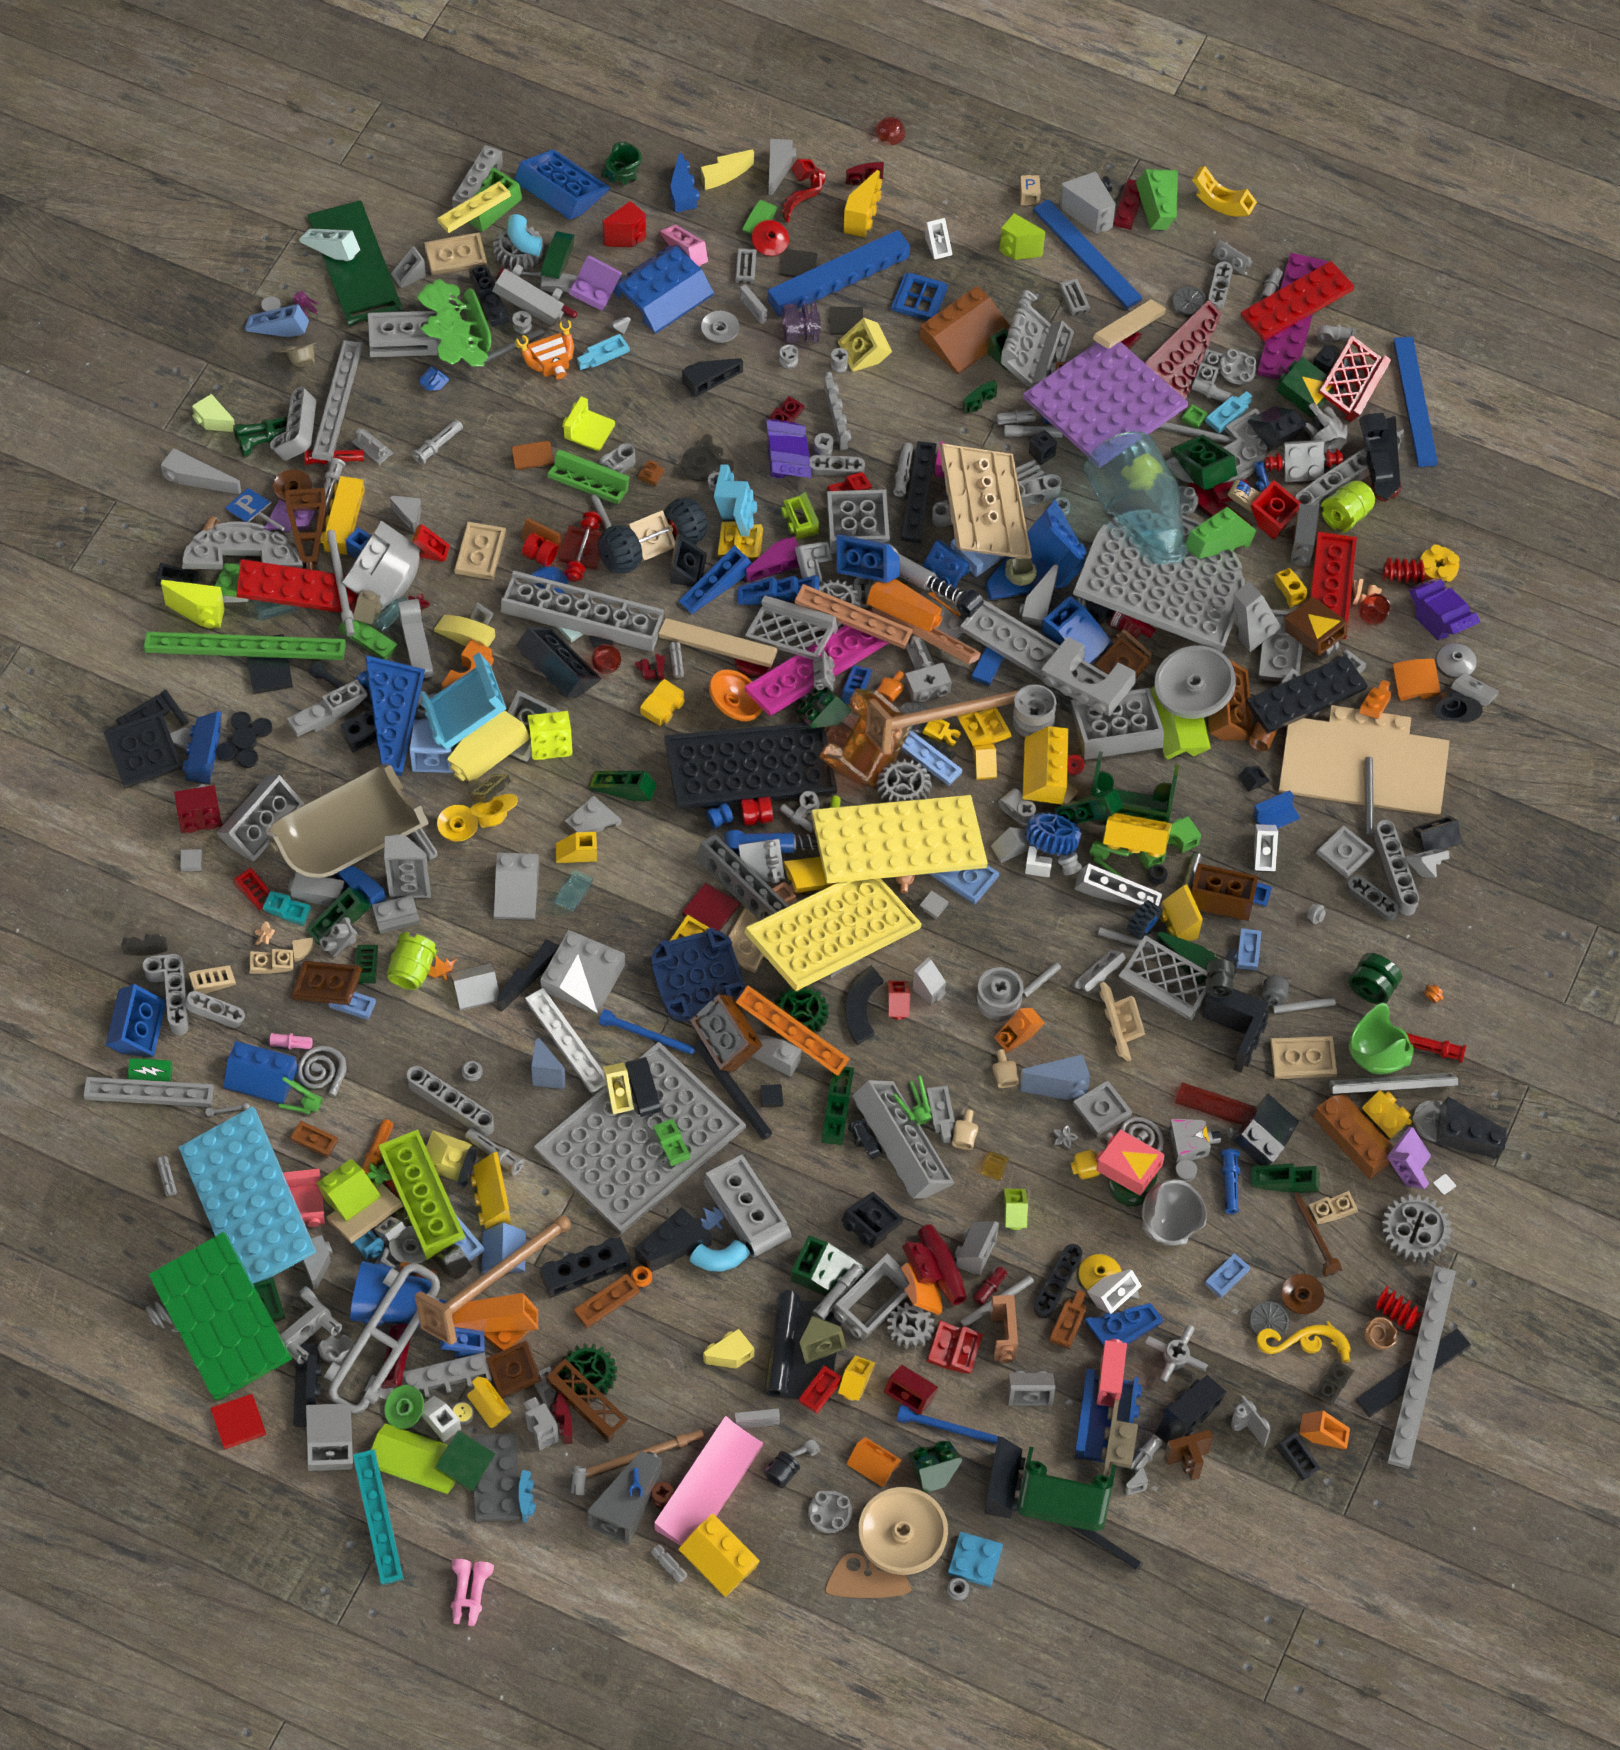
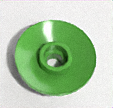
M402 1385L395 1388L389 1394L385 1403L387 1421L399 1429H407L415 1425L421 1418L424 1410V1399L421 1392L410 1385Z

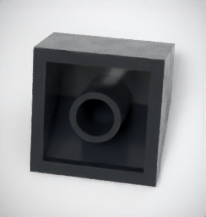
M1275 406L1247 421L1270 451L1283 445L1284 442L1295 439L1306 426V423L1295 410Z

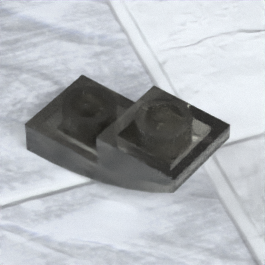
M146 934L144 941L135 937H123L121 943L123 954L147 956L163 953L168 950L166 938L159 934Z
M1335 1359L1313 1395L1332 1406L1352 1377L1354 1370Z

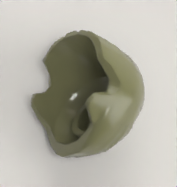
M1012 558L1006 561L1005 576L1012 584L1024 586L1034 581L1037 570L1032 560Z

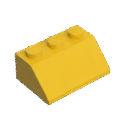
M1115 813L1109 816L1107 820L1103 844H1107L1108 848L1120 849L1122 847L1128 848V851L1132 853L1143 851L1148 852L1149 856L1160 857V855H1164L1166 852L1172 823Z
M494 1152L473 1166L474 1174H470L472 1187H477L478 1192L474 1193L476 1206L481 1207V1212L478 1213L479 1223L485 1226V1230L503 1222L511 1225L509 1205L498 1152Z
M713 1513L695 1529L678 1549L724 1597L729 1595L760 1562Z

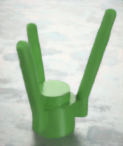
M1096 840L1090 850V855L1094 857L1093 862L1100 864L1107 871L1122 877L1103 862L1102 859L1106 860L1110 852L1125 857L1133 853L1123 848H1108L1107 844Z
M919 1075L917 1078L923 1104L913 1081L909 1082L917 1106L912 1108L913 1112L909 1110L897 1094H893V1097L906 1112L910 1121L915 1120L917 1125H922L930 1121L932 1117L922 1077Z
M286 1077L282 1078L288 1085L304 1094L301 1102L304 1107L278 1104L279 1108L299 1111L307 1115L311 1111L315 1113L318 1111L323 1101L322 1097L310 1092L294 1080L291 1081Z

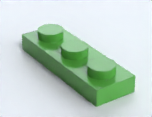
M358 620L353 621L355 634L348 637L380 659L387 660L398 649L394 641L367 623ZM342 622L338 626L339 631L347 636L345 623Z

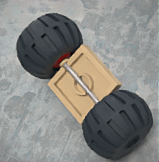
M689 498L676 499L668 504L664 512L662 510L626 526L615 525L607 528L598 539L599 554L604 565L611 572L618 574L629 573L637 568L642 561L674 549L676 537L679 534L694 545L699 543L707 533V519L701 506L695 500Z

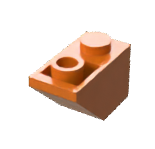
M1020 1008L994 1038L1005 1052L1008 1053L1032 1038L1045 1022L1033 1008Z

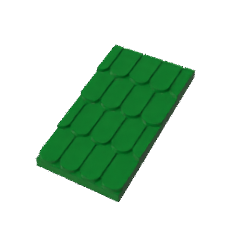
M225 1232L218 1234L197 1246V1248L188 1251L149 1274L162 1303L165 1305L176 1329L179 1331L195 1366L198 1368L214 1400L219 1401L293 1359Z

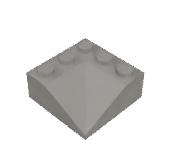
M886 490L827 491V517L831 554L837 553L836 535L838 534L881 543L890 541Z
M568 930L541 978V989L544 988L547 994L598 1015L625 966V953Z

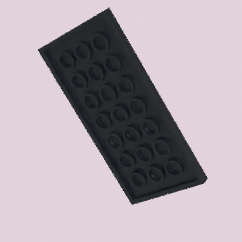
M807 723L664 736L677 809L714 806L724 803L736 804L741 803V800L744 799L757 801L758 798L769 796L770 800L799 798L806 791H812L817 796L837 794L838 789L825 727L811 728Z

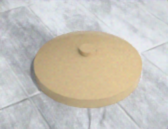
M909 1487L891 1488L877 1494L865 1506L859 1521V1541L867 1558L878 1568L897 1575L915 1574L932 1566L942 1555L947 1543L948 1523L942 1508L930 1495Z

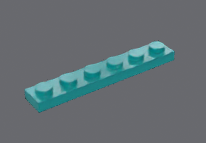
M373 1449L353 1454L380 1582L382 1585L404 1580L376 1451Z

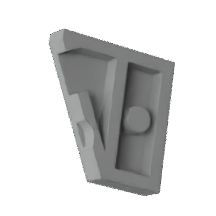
M595 796L591 797L565 820V825L574 833L599 832L604 830V827L622 824L621 819Z

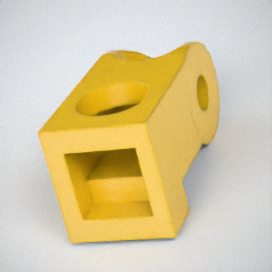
M1291 568L1274 574L1275 584L1287 598V604L1290 608L1306 601L1307 588Z

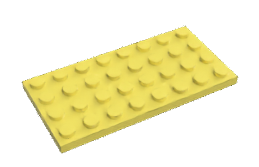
M971 795L815 809L811 813L826 883L987 868L988 863Z
M878 878L838 882L746 927L744 933L791 987L797 991L919 930L922 923L885 882Z

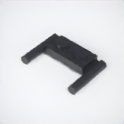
M167 689L125 715L118 717L116 722L120 726L158 712H162L163 716H165L171 710L182 726L187 725L189 720Z

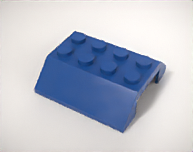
M667 246L656 254L657 257H651L629 271L628 277H620L613 290V293L618 298H621L622 292L643 313V323L655 334L714 295L702 269L678 246Z

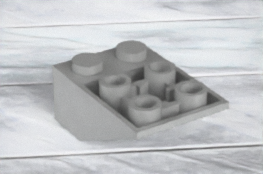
M351 1403L306 1405L308 1471L352 1469Z

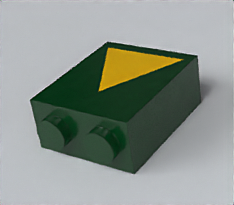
M1302 356L1298 362L1294 360L1288 367L1290 371L1288 375L1283 373L1277 381L1280 385L1276 391L1309 417L1313 418L1315 413L1310 409L1309 405L1315 403L1320 409L1327 400L1318 393L1327 375ZM1327 386L1325 389L1330 394L1334 391L1333 386Z

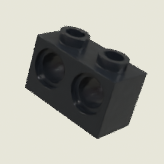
M366 710L361 715L353 719H347L344 723L340 724L341 734L353 753L377 742L375 725H370L374 723L373 710Z

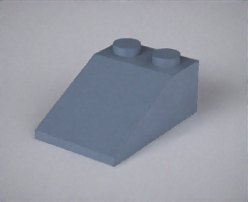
M1083 1054L1022 1069L1020 1091L1064 1100L1078 1099L1088 1092L1090 1074Z

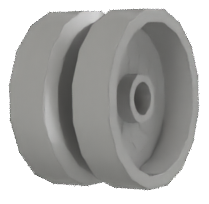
M997 967L986 971L980 977L976 1002L982 1015L991 1020L1005 1021L1010 1019L1020 1009L1024 988L1019 975L1011 969Z

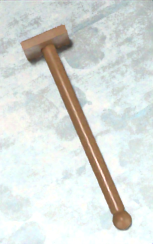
M1018 690L891 717L875 698L868 699L865 734L883 754L890 753L893 729L1013 704Z
M558 1216L554 1223L444 1304L419 1291L415 1294V1301L421 1329L449 1345L454 1344L457 1339L452 1314L560 1233L567 1232L571 1227L570 1219L566 1216Z

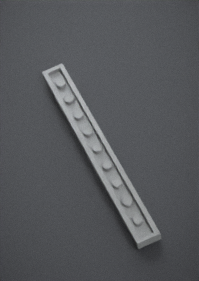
M1439 1266L1434 1267L1388 1464L1406 1469L1410 1467L1456 1274L1454 1270Z

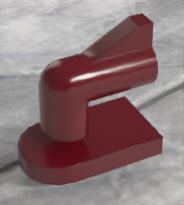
M658 653L655 654L658 675L662 681L665 679V655L660 656ZM641 659L635 662L636 667L642 673L643 679L657 678L656 669L650 670L648 659Z

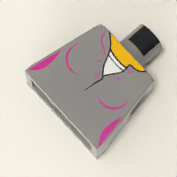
M1171 1119L1169 1131L1176 1164L1184 1159L1192 1161L1206 1157L1210 1152V1144L1221 1143L1220 1131H1207L1204 1120Z

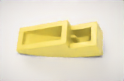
M753 149L717 157L716 164L701 167V180L704 189L707 190L725 184L747 171L754 164Z
M444 615L434 628V632L465 647L470 640L489 647L495 638L494 628L472 619L454 615Z

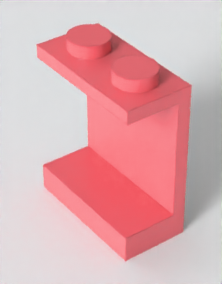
M320 1168L283 1172L305 1226L318 1227L320 1224H325L323 1196L317 1185V1182L321 1180Z

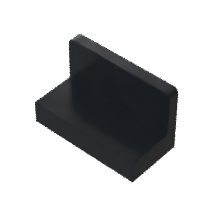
M1451 816L1413 827L1414 835L1421 839L1423 852L1433 849L1442 850L1462 843L1458 820Z

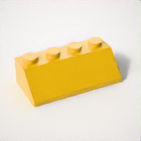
M1047 726L1025 737L1022 799L1063 804L1067 789L1068 728Z

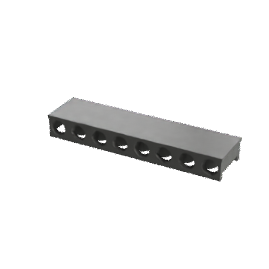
M513 571L504 598L502 597L501 613L558 628L578 631L581 634L612 640L616 643L650 652L654 650L659 632L664 623L663 609ZM516 578H522L526 581V583H520L516 580ZM535 583H541L545 588H539ZM554 588H560L564 593H558ZM573 593H579L583 598H577ZM592 598H598L602 603H596ZM611 603H617L621 608H615ZM630 608H637L640 613H634ZM649 613H656L659 618L651 617Z

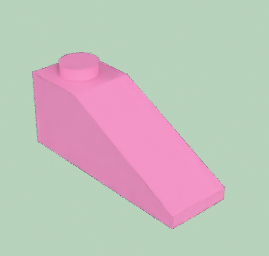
M676 224L660 231L661 236L668 245L678 246L699 267L708 262L705 241Z

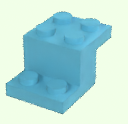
M721 465L714 493L722 520H735L740 535L749 537L750 529H753L754 526L753 514L757 512V502L754 501L753 490L750 489L748 481H734V474L731 473L729 465Z

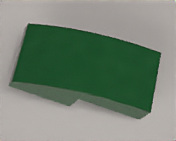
M992 380L973 390L964 399L963 413L976 412L982 409L983 401H989L997 397L998 385L996 381Z

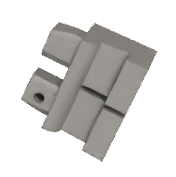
M536 1397L524 1402V1407L527 1410L525 1412L527 1429L530 1432H534L535 1444L539 1451L558 1442L557 1423L546 1404L540 1405Z

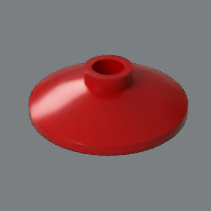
M765 220L755 226L752 232V243L759 253L765 256H777L786 250L789 243V235L781 223L774 220ZM771 233V234H773L775 237H774V238H770V237L768 236V234Z

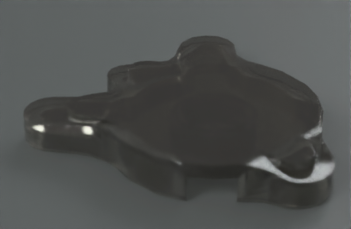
M706 434L698 445L685 451L681 465L677 469V474L682 479L707 481L710 474L719 473L721 465H729L730 471H733L734 462L720 458L723 455V448L715 446L712 436Z

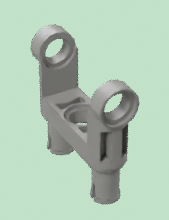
M307 1286L303 1287L298 1293L306 1303L305 1306L310 1310L280 1334L290 1355L299 1364L304 1363L301 1357L307 1361L309 1355L300 1345L322 1326L332 1336L337 1335L334 1329L339 1333L342 1330V1325L331 1317V1312L317 1300L315 1294Z

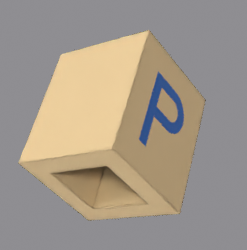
M1039 175L1021 176V205H1039L1041 194Z

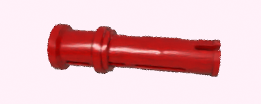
M307 449L305 451V466L316 463L327 464L328 460L312 459L313 450ZM364 449L335 450L333 458L341 459L344 462H364Z
M1406 1032L1414 1048L1440 1054V1057L1443 1059L1448 1057L1463 1063L1467 1045L1452 1044L1449 1040H1444V1042L1436 1041Z

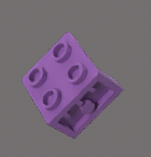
M588 255L569 295L603 312L622 273Z
M1408 1127L1387 1158L1405 1186L1420 1189L1427 1187L1429 1182L1421 1169L1427 1163L1431 1154L1414 1128Z

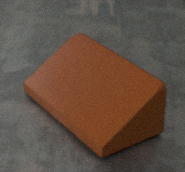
M550 441L512 446L515 470L554 464Z
M530 518L525 520L521 534L523 541H526L531 533H536L544 537V541L550 540L558 544L559 548L561 547L560 533Z

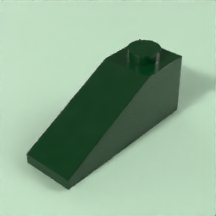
M595 771L589 788L631 801H651L657 784L647 771Z
M348 887L306 931L317 945H321L320 940L323 936H328L331 933V927L335 923L339 924L345 917L350 919V924H353L372 905L360 891Z
M1161 931L1157 934V943L1206 971L1208 962L1218 959L1215 953L1208 951L1204 946ZM1180 966L1188 975L1192 974L1189 966ZM1205 975L1195 977L1198 984L1208 978Z

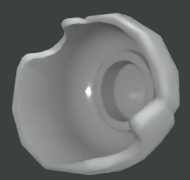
M330 1335L326 1340L320 1342L318 1352L321 1359L326 1363L332 1364L334 1362L340 1365L343 1364L354 1344L346 1335H342L339 1339Z

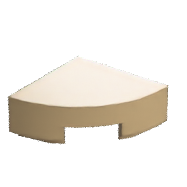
M313 938L292 940L295 962L303 960L312 950Z

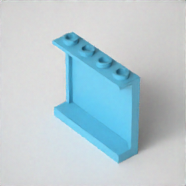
M480 652L473 656L476 667L430 699L423 691L420 692L423 699L421 704L427 711L425 716L430 721L428 725L434 733L432 735L433 739L438 745L442 744L446 749H449L507 709L491 665Z

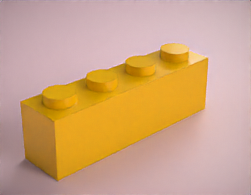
M340 476L339 483H335V498L330 501L329 509L331 513L330 516H326L325 521L326 532L323 531L321 535V543H324L325 552H330L327 531L334 530L339 554L348 555L346 539L355 530L365 491L363 479Z

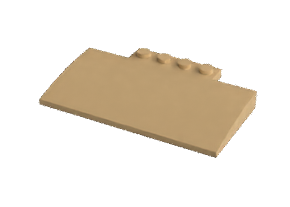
M1331 705L1329 722L1302 718L1287 725L1279 793L1291 790L1293 795L1365 806V757H1373L1374 807L1440 817L1450 740L1411 735V717L1382 713L1380 718L1377 719L1360 714V709Z

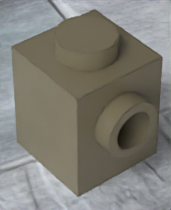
M361 591L356 603L354 620L373 624L376 615H380L382 604L379 603L381 596L376 595L373 591Z

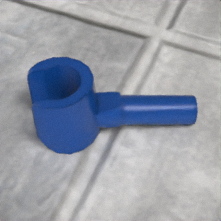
M633 1468V1485L629 1490L631 1497L634 1489L640 1490V1497L643 1495V1489L639 1485L638 1468Z

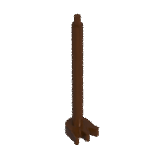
M1295 1193V1201L1326 1261L1323 1264L1322 1271L1324 1276L1327 1277L1330 1273L1334 1275L1336 1270L1342 1271L1339 1260L1332 1258L1302 1197Z

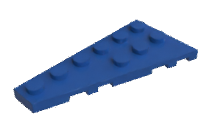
M366 655L365 661L380 765L382 763L390 764L395 774L402 776L425 669Z

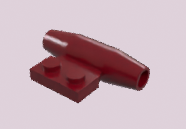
M932 1224L921 1227L918 1230L920 1243L906 1242L902 1246L918 1283L934 1284L936 1282L951 1305L955 1306L963 1303L967 1299L961 1273L948 1245Z

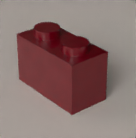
M901 1364L890 1376L883 1392L921 1415L932 1403L938 1386Z

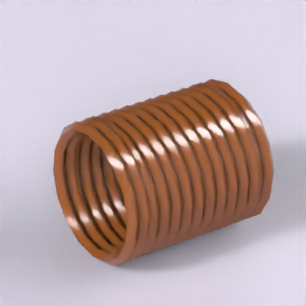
M1257 721L1250 736L1249 744L1258 751H1267L1277 730L1267 734Z

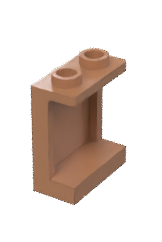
M1014 1295L992 1296L990 1320L1004 1321L1005 1340H997L995 1343L994 1361L1010 1363L1016 1360L1018 1347Z

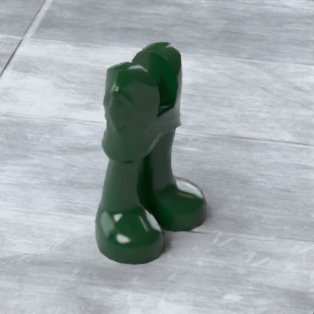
M287 417L271 420L263 419L258 424L233 425L236 441L239 442L243 458L251 455L253 446L267 442L270 443L276 436L286 432ZM264 431H266V433H263V434L251 435V434H254V433H259V432H264Z

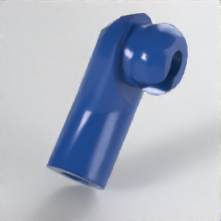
M1258 461L1254 463L1258 479L1255 483V488L1258 491H1263L1269 486L1264 462Z

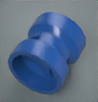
M727 803L720 804L716 809L711 808L706 811L708 821L713 829L720 827L724 822L730 823L733 821V815Z

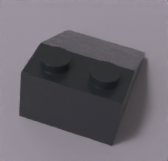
M1268 1093L1238 1130L1232 1141L1259 1165H1270L1285 1148L1299 1120Z

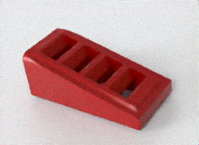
M250 867L234 878L233 883L261 911L266 900L262 903L258 900L265 895L268 897L270 890ZM248 879H251V880H252V881H251L250 883H248L247 885L244 884V882L247 881ZM256 884L257 887L250 891L249 888ZM259 890H261L262 893L255 897L253 895Z

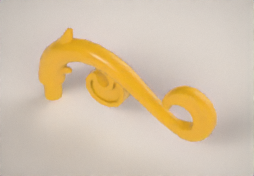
M1329 1321L1326 1322L1327 1326L1311 1325L1304 1327L1277 1347L1268 1346L1266 1343L1268 1338H1274L1277 1342H1280L1281 1336L1273 1329L1266 1328L1261 1330L1256 1338L1258 1348L1266 1354L1279 1353L1299 1340L1300 1346L1305 1352L1314 1354L1319 1352L1322 1347V1341L1318 1336H1314L1313 1341H1310L1308 1337L1323 1335L1333 1341L1331 1344L1337 1347L1338 1353L1341 1354L1342 1363L1350 1362L1349 1352L1351 1349L1347 1338L1333 1327Z

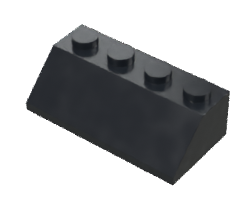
M528 627L516 644V647L521 651V655L529 659L533 663V667L546 676V680L559 689V693L566 698L579 697L602 679L551 627Z

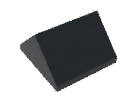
M680 534L676 537L670 567V583L693 587L703 577L707 553Z

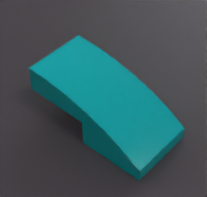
M270 891L263 910L283 920L304 926L311 911V906L293 901L289 895Z

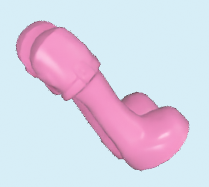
M453 1559L451 1568L457 1575L456 1594L454 1601L451 1603L453 1623L460 1624L462 1607L470 1608L468 1626H475L478 1615L482 1611L480 1603L483 1585L486 1578L492 1575L494 1565L481 1561L474 1563L470 1599H466L472 1563L465 1559Z

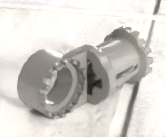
M1324 324L1318 328L1317 339L1322 343H1331L1332 341H1338V339L1347 341L1351 335L1355 337L1356 327L1347 328L1342 327L1340 324L1334 327L1331 325L1325 326Z

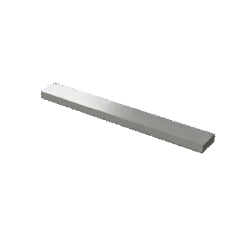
M343 340L312 452V459L332 461L361 355L362 342Z

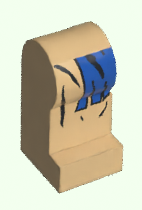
M1235 480L1228 492V496L1253 514L1250 505L1261 493L1245 482Z

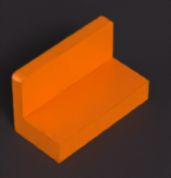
M864 1437L856 1444L847 1465L879 1486L884 1487L891 1473L899 1467L902 1460L867 1437Z

